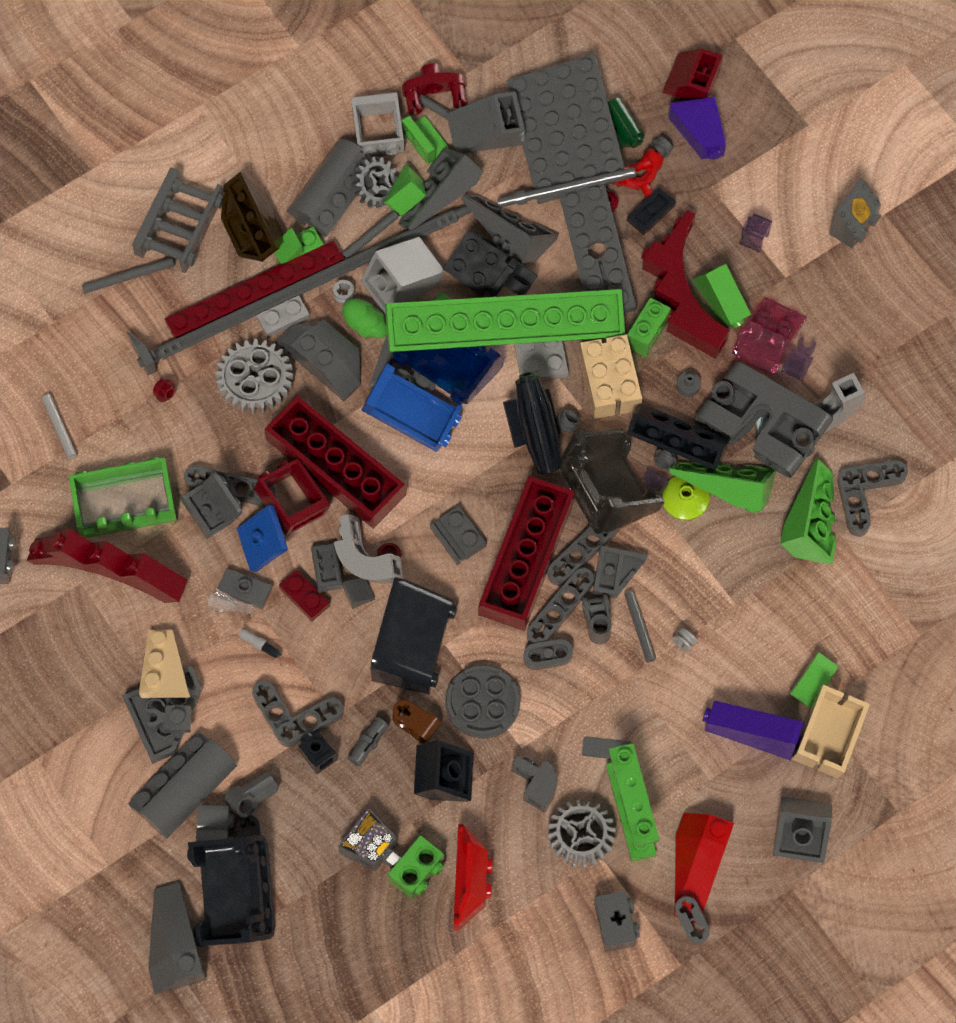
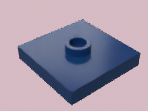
M266 506L237 528L250 572L259 571L288 550L274 506Z

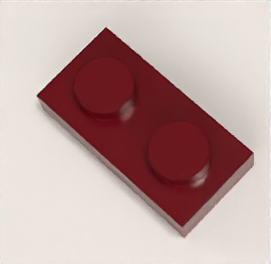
M297 569L279 584V589L312 622L330 607V602Z

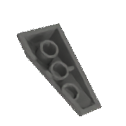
M444 147L427 170L430 175L424 183L426 197L401 217L398 224L401 227L413 230L475 186L483 171L465 154Z
M477 194L462 195L461 200L492 238L494 236L501 237L499 247L501 248L504 242L510 243V249L506 253L512 258L514 257L522 265L536 262L558 238V235L536 222H533L531 225L521 221V215L517 213L501 211L502 207Z
M179 882L154 889L148 970L155 995L205 981Z

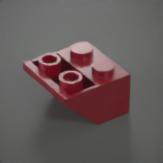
M702 48L678 53L663 93L687 101L710 98L721 70L723 55Z

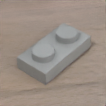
M299 295L256 315L267 338L310 318Z

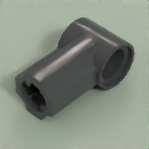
M266 772L242 788L235 786L228 790L225 795V803L239 816L249 817L255 812L259 803L277 793L279 789L272 776Z

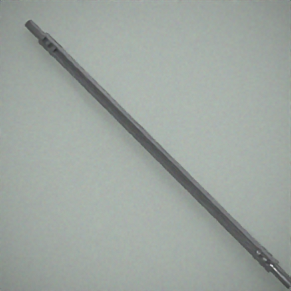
M466 205L456 210H448V212H444L418 225L413 230H407L179 338H175L164 345H160L153 352L157 360L161 358L164 360L257 314L370 263L375 251L417 237L423 238L458 222L459 218L472 212ZM138 358L137 362L140 368L144 367L143 361L141 360V358Z

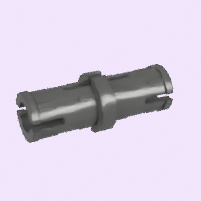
M375 717L366 733L360 735V741L351 754L348 755V760L354 765L361 767L371 750L376 749L378 740L385 730L388 729L389 725L381 718Z

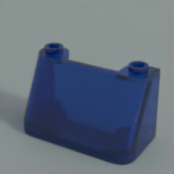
M484 346L391 352L393 354L392 359L400 366L406 364L449 393L450 399L459 405H462V403L468 405L504 366L501 354L492 348L487 352Z

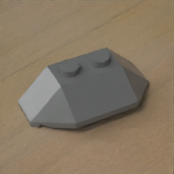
M322 320L292 325L275 341L279 347L342 401H345L360 387L359 349L327 321Z

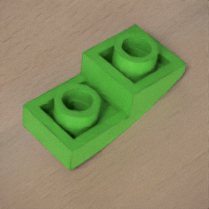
M817 652L789 693L811 708L816 692L822 685L827 686L838 666L820 652Z

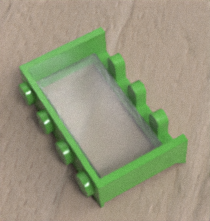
M154 457L139 463L127 462L122 466L102 467L91 472L80 471L69 476L76 525L79 535L84 538L177 521L165 458Z

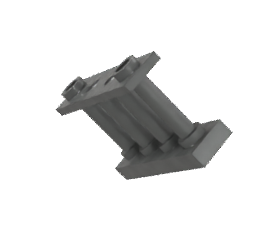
M170 167L132 243L134 255L143 258L146 251H157L179 259L181 271L186 273L189 266L192 267L196 261V252L217 209L222 208L224 197L222 185L217 184L213 194L182 183L179 170ZM182 192L207 201L208 204L202 213L174 203L173 197L175 193ZM172 211L199 222L195 231L192 232L164 222L163 217L165 213ZM162 230L189 240L185 251L154 241L153 237L156 231Z

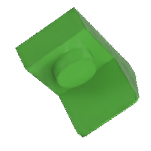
M314 227L295 234L291 228L283 235L280 248L274 254L281 265L324 244Z

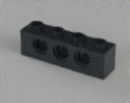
M640 404L634 412L627 431V435L713 470H717L722 462L730 441L726 437L644 404Z

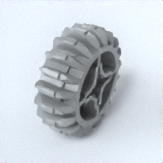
M578 799L576 800L575 807L570 802H567L566 810L559 807L557 809L558 815L553 814L551 816L553 823L548 824L547 829L551 832L547 834V840L553 842L550 843L549 848L551 850L558 849L555 852L556 858L564 855V864H567L569 860H573L572 867L576 868L578 862H582V867L585 869L587 868V861L596 866V857L604 861L606 859L604 852L611 853L612 847L609 844H615V838L611 835L616 833V828L609 827L613 824V819L606 818L608 815L607 810L598 812L599 804H595L591 808L590 800H586L585 806H581V801ZM574 817H585L580 822H574L572 820L568 821L569 819ZM593 821L599 825L602 831V840L597 838V834L591 830ZM586 827V837L583 835V838L579 837L577 840V831L580 833V830H584ZM561 828L565 829L566 833L572 838L569 847L561 838ZM587 845L591 848L595 846V848L588 851H577L581 846Z

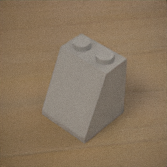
M417 237L375 251L361 282L386 315V303L412 302L437 287L445 271L421 238Z

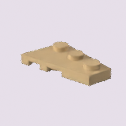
M148 630L139 689L141 698L190 697L173 630Z

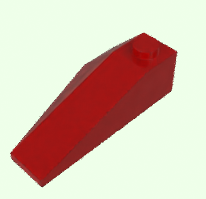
M683 814L675 837V904L681 897L690 896L697 901L703 913L734 826L733 822L710 814ZM686 900L682 901L681 913L686 912L689 919L694 918L691 909L694 907L693 903L688 904ZM674 905V916L678 917Z

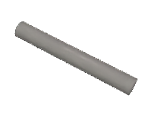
M46 394L42 397L43 403L67 458L73 459L77 454L51 395Z

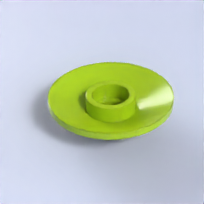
M675 476L664 485L661 500L664 509L672 517L679 520H693L700 517L707 510L710 502V493ZM687 491L691 495L689 497H685L682 495V492Z

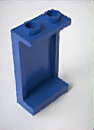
M386 364L361 411L435 452L442 446L446 448L452 437L449 433L452 426L456 428L463 416L459 413L462 406L458 404L454 407L394 374L395 367Z

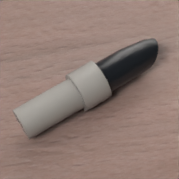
M243 628L239 633L240 638L252 644L257 650L263 651L274 658L282 655L277 648L267 643L265 639L257 637Z

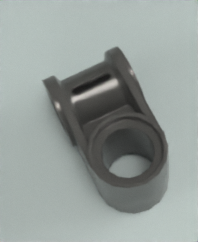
M607 594L593 599L583 597L582 609L589 638L593 643L604 644L611 636V618ZM600 626L606 630L604 632H597L594 628Z

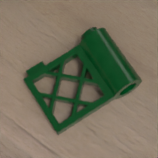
M620 98L608 101L620 150L625 147L636 148L640 146L645 134Z

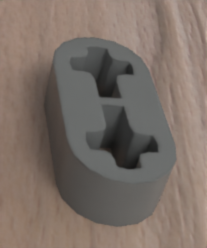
M690 896L681 897L675 904V911L690 941L703 943L709 937V925L697 901ZM686 900L688 904L693 903L694 907L691 909L694 918L689 919L686 912L681 913L682 901ZM694 920L699 927L704 926L706 930L702 933L703 938L701 939L698 936L691 935V932L694 930L691 922Z

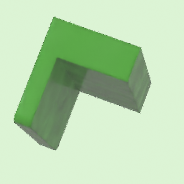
M410 116L402 120V132L427 165L436 159L444 147L450 149L426 117H422L415 122Z

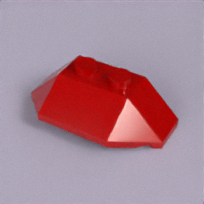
M458 824L453 931H459L485 908L486 899H491L492 883L486 882L487 874H492L493 858H488V850L464 824Z

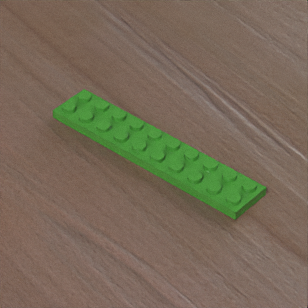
M622 289L385 304L389 352L606 339L625 335Z

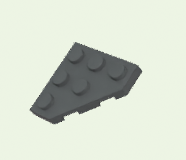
M192 666L183 669L190 697L141 698L139 689L122 696L152 764L176 754L184 733H165L164 726L154 730L149 729L147 722H154L157 720V717L148 716L147 710L155 708L160 712H165V705L191 706L192 716L202 692L201 685Z

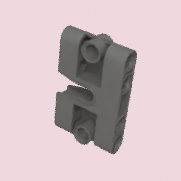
M738 361L734 363L723 380L713 386L711 397L694 417L695 421L703 428L730 439L729 443L732 445L748 433L759 418L768 417L769 419L761 428L754 444L753 451L756 452L754 458L789 478H792L806 457L814 453L816 443L833 421V418L821 408ZM721 394H729L726 398H719ZM802 440L809 441L806 445L798 444Z

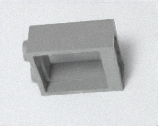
M397 92L352 97L356 143L362 147L361 152L368 158L376 155H395L399 152H404V139ZM393 113L396 138L362 141L360 116Z

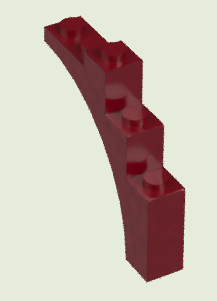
M687 210L683 217L679 216L673 225V232L671 234L667 233L662 243L655 241L651 248L646 247L641 256V259H643L642 269L659 278L653 288L655 291L654 300L671 308L667 318V332L716 359L728 341L730 330L716 322L700 306L686 280L683 266V249L695 220V213Z
M71 529L57 530L52 537L35 538L30 545V553L27 561L34 565L65 566L105 576L147 593L163 603L180 602L187 583V579L145 553L127 554L108 541L92 543Z

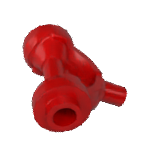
M651 148L643 153V157L639 162L625 166V169L634 167L635 172L646 170L642 177H631L611 184H616L617 187L625 186L636 191L641 189L647 199L653 193L650 184L656 178L657 171L661 169V164H663L660 152Z

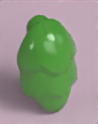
M358 298L348 299L344 302L342 314L350 328L356 330L365 338H385L387 336L384 314L374 308L370 302Z

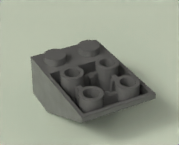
M516 91L493 94L446 114L454 151L464 154L523 145L525 129Z

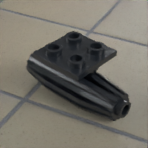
M533 372L523 373L515 381L516 398L503 402L513 446L516 448L526 445L538 474L553 473L561 469L560 431L549 388L544 389L540 377L534 375Z

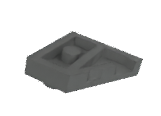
M601 545L592 594L600 596L607 594V597L616 599L645 563L647 555Z

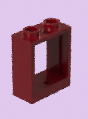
M299 458L292 462L287 460L281 463L277 470L273 472L266 471L257 478L258 481L254 487V491L265 507L268 505L275 507L282 532L285 536L324 516L330 507V503ZM292 476L311 505L288 517L269 487Z

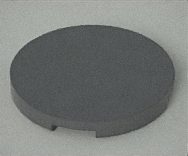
M475 665L464 669L449 684L445 703L450 721L460 732L470 737L486 739L501 735L514 724L520 711L521 699L517 684L500 668L491 665Z

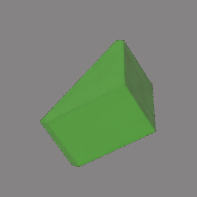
M404 165L384 203L395 211L398 216H403L426 197L423 179L408 165Z

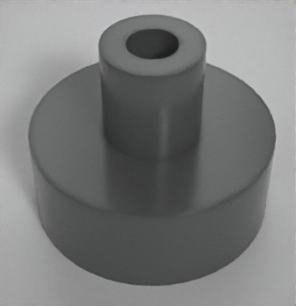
M689 371L680 374L677 379V391L685 397L695 396L700 390V377L696 373Z

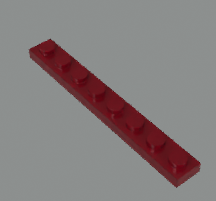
M333 240L165 318V323L173 338H179L345 259Z

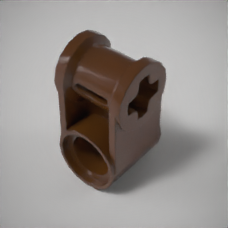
M400 700L393 707L392 716L394 724L423 744L430 741L441 724L440 720L433 714L422 710L408 700ZM405 711L408 712V716H399V713H404Z

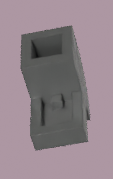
M517 756L512 763V772L530 782L523 793V801L545 813L556 793V773L553 767L545 760L538 768L536 767L537 764L530 758Z

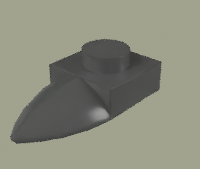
M127 331V335L138 358H141L144 363L143 368L147 375L155 373L154 363L158 361L153 350H148L144 343L134 334Z

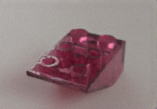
M764 297L740 331L732 354L775 374L807 317L796 310H791L779 304L775 300Z

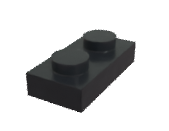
M658 188L627 217V222L642 235H645L675 207L676 201L662 189Z

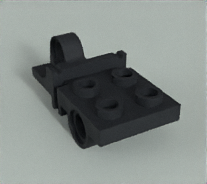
M470 229L443 268L444 271L480 295H483L486 291L489 292L487 297H496L503 285L517 295H526L538 277L536 273L516 261L514 257L508 262V253H504L492 241L477 235Z

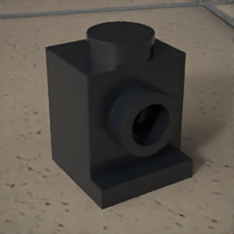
M319 731L315 734L309 732L300 739L301 744L298 745L299 752L316 774H319L337 761L336 752ZM316 745L320 746L318 751L312 750Z

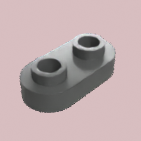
M563 639L533 643L524 650L523 660L525 665L532 670L564 666L571 661L573 648L568 641ZM562 651L565 655L558 657L556 653ZM537 655L540 657V660L533 661L531 657Z

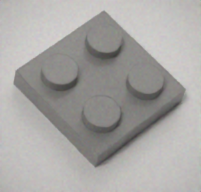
M562 341L514 344L520 375L526 372H533L534 375L540 377L541 381L568 377L569 372Z

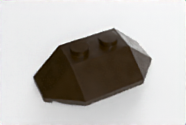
M239 172L223 185V192L225 193L222 201L221 220L238 256L263 262L280 248L283 232L266 196L243 172Z

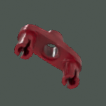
M435 63L424 65L420 69L421 76L409 79L401 86L403 97L406 98L408 114L414 115V107L416 115L423 111L419 97L421 94L428 95L451 91L454 108H459V100L461 107L468 105L464 90L466 87L464 76L459 73H441L440 65Z

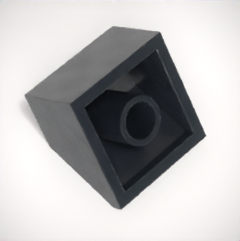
M439 740L417 745L414 794L430 800L471 801L474 752Z

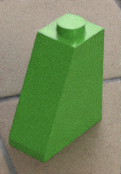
M726 264L714 267L692 279L724 327L732 325L733 328H736L746 323L744 318L750 316L751 313Z

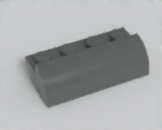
M338 140L286 212L304 226L309 224L324 237H327L356 197L354 194L357 189L351 188V185L355 183L351 175L357 174L354 167L359 166L360 161L368 158L361 152L362 147L349 140Z
M197 732L139 791L128 805L133 811L144 818L152 828L168 839L237 765L229 754L213 739H208L200 732Z

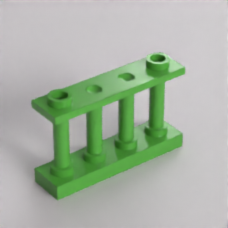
M634 744L610 748L608 751L612 763L606 764V770L631 862L656 857L657 853L654 842H659L660 839Z

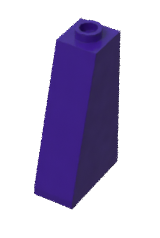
M715 700L712 708H706L702 720L706 722L705 731L790 761L804 723Z

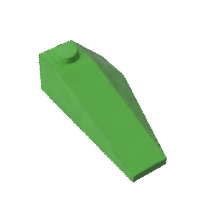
M819 459L814 461L784 523L780 544L796 558L829 565L833 563L836 548V536L832 535L831 524L835 523V515L831 514L830 502L834 500L833 473Z
M677 461L670 468V474L736 507L756 513L762 511L769 502L776 470L770 467L745 464L744 469L730 467L731 465L728 463H722L717 470H713L696 462Z

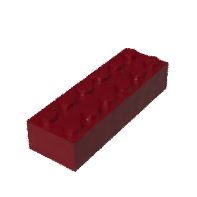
M298 395L264 428L266 440L291 461L299 458L312 479L372 529L406 496L405 484Z
M528 476L479 602V616L522 631L526 630L548 568L574 504L575 491Z

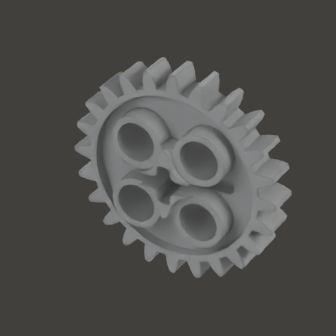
M254 339L253 345H250L245 340L243 347L235 343L236 350L228 348L229 356L222 355L221 360L223 363H217L219 371L215 372L216 379H218L216 381L217 388H221L219 390L220 396H225L226 403L233 401L234 409L241 405L242 412H245L249 407L252 414L255 413L256 408H260L261 412L264 413L265 406L267 405L270 409H274L273 402L281 404L280 396L288 397L286 389H292L290 381L294 380L293 373H291L293 371L292 364H288L289 357L284 356L283 349L276 351L275 343L267 347V340H264L261 345H258L257 339ZM258 359L265 360L261 364L254 363ZM238 369L243 370L241 374L233 373L235 370ZM268 378H275V379H276V380H275L274 382H272V383L266 382V380H267ZM249 388H252V389L255 390V391L252 392V393H245V392H244L246 389H249Z

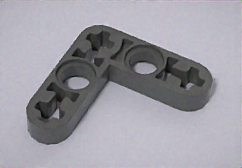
M889 461L848 467L840 472L837 484L847 528L852 535L864 536L871 525L864 490L902 484L908 474V468L903 462ZM893 469L901 472L899 477L892 473ZM883 470H885V474H887L886 479H884V471H883ZM874 471L879 475V479L875 482L869 481L866 473ZM859 473H861L862 483H860V478L858 479ZM846 476L854 479L852 484H848V481H843ZM856 497L860 500L861 505L851 507L847 499ZM860 513L858 516L859 521L863 524L862 529H859L858 525H854L856 514Z
M257 682L252 690L253 698L278 742L285 747H292L300 743V739L305 734L320 732L338 722L343 716L342 703L336 698H328L292 718L270 682ZM260 689L268 691V696L271 701L268 705L264 696H259ZM331 705L333 708L338 707L336 709L335 715H333L331 712L327 713L328 706ZM274 708H279L283 711V715L280 719L274 720L269 717V712ZM318 711H321V715L325 714V721L321 722V717L317 713ZM312 716L316 718V726L313 728L305 727L303 721L306 717ZM296 723H299L302 734H299V729L296 730ZM284 730L289 732L296 730L292 733V739H288V737L282 738Z

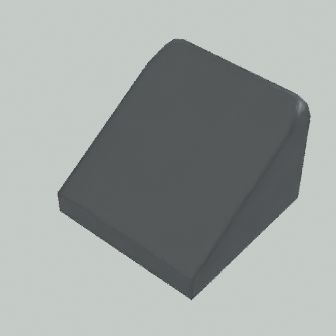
M360 578L342 582V588L352 609L375 600L365 579Z

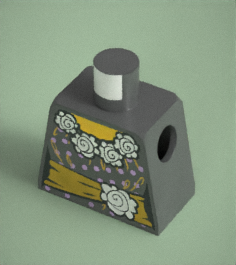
M370 809L366 810L338 845L341 855L373 871H376L383 862L390 868H393L402 858L393 851L397 845L396 836Z

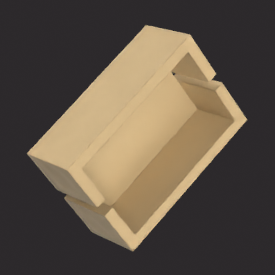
M627 335L606 338V343H602L601 339L580 343L579 357L594 419L615 415L616 401L620 400L619 414L635 412L639 405L642 404V395Z
M822 685L816 692L791 759L811 768L818 765V771L838 779L845 773L870 704L850 695L841 705L837 704L843 698L844 693Z

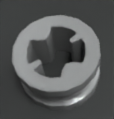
M348 280L337 281L333 286L334 299L342 304L348 299H353V284ZM345 288V291L347 290L348 294H340V289Z
M683 628L678 630V635L672 637L673 642L686 652H690L692 650L691 645H696L697 643L695 636Z

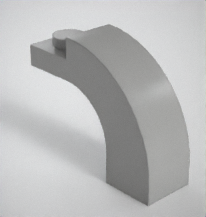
M854 372L833 382L831 393L823 401L815 405L833 418L832 423L825 432L847 420L864 402L865 392Z
M350 514L340 516L339 533L342 540L335 541L334 546L341 563L348 571L357 577L380 584H391L395 577L403 578L401 558L399 556L389 553L370 557L362 544L359 518Z

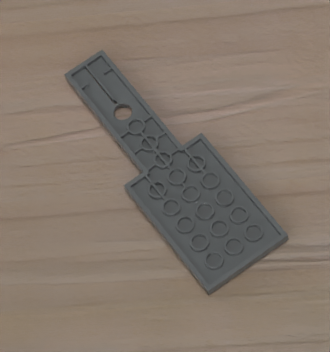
M595 54L507 80L509 91H516L525 129L522 144L534 190L625 169ZM617 181L536 199L538 205L560 199L583 291L622 289L623 313L636 311L637 306L605 186ZM601 243L606 246V251L603 257L594 259L589 255V249L593 244Z

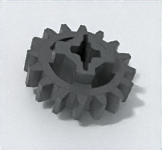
M374 156L360 161V165L354 167L357 174L351 175V178L355 180L351 188L357 189L354 196L360 195V203L367 202L369 208L374 206L379 208L386 205L384 201L398 178L394 176L397 169H390L391 162H384L383 157L375 158ZM374 167L377 170H369V168ZM375 194L382 195L381 197H374Z

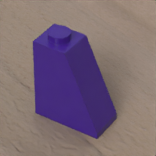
M715 97L670 103L669 120L701 159L708 158L713 160L724 156L726 142Z

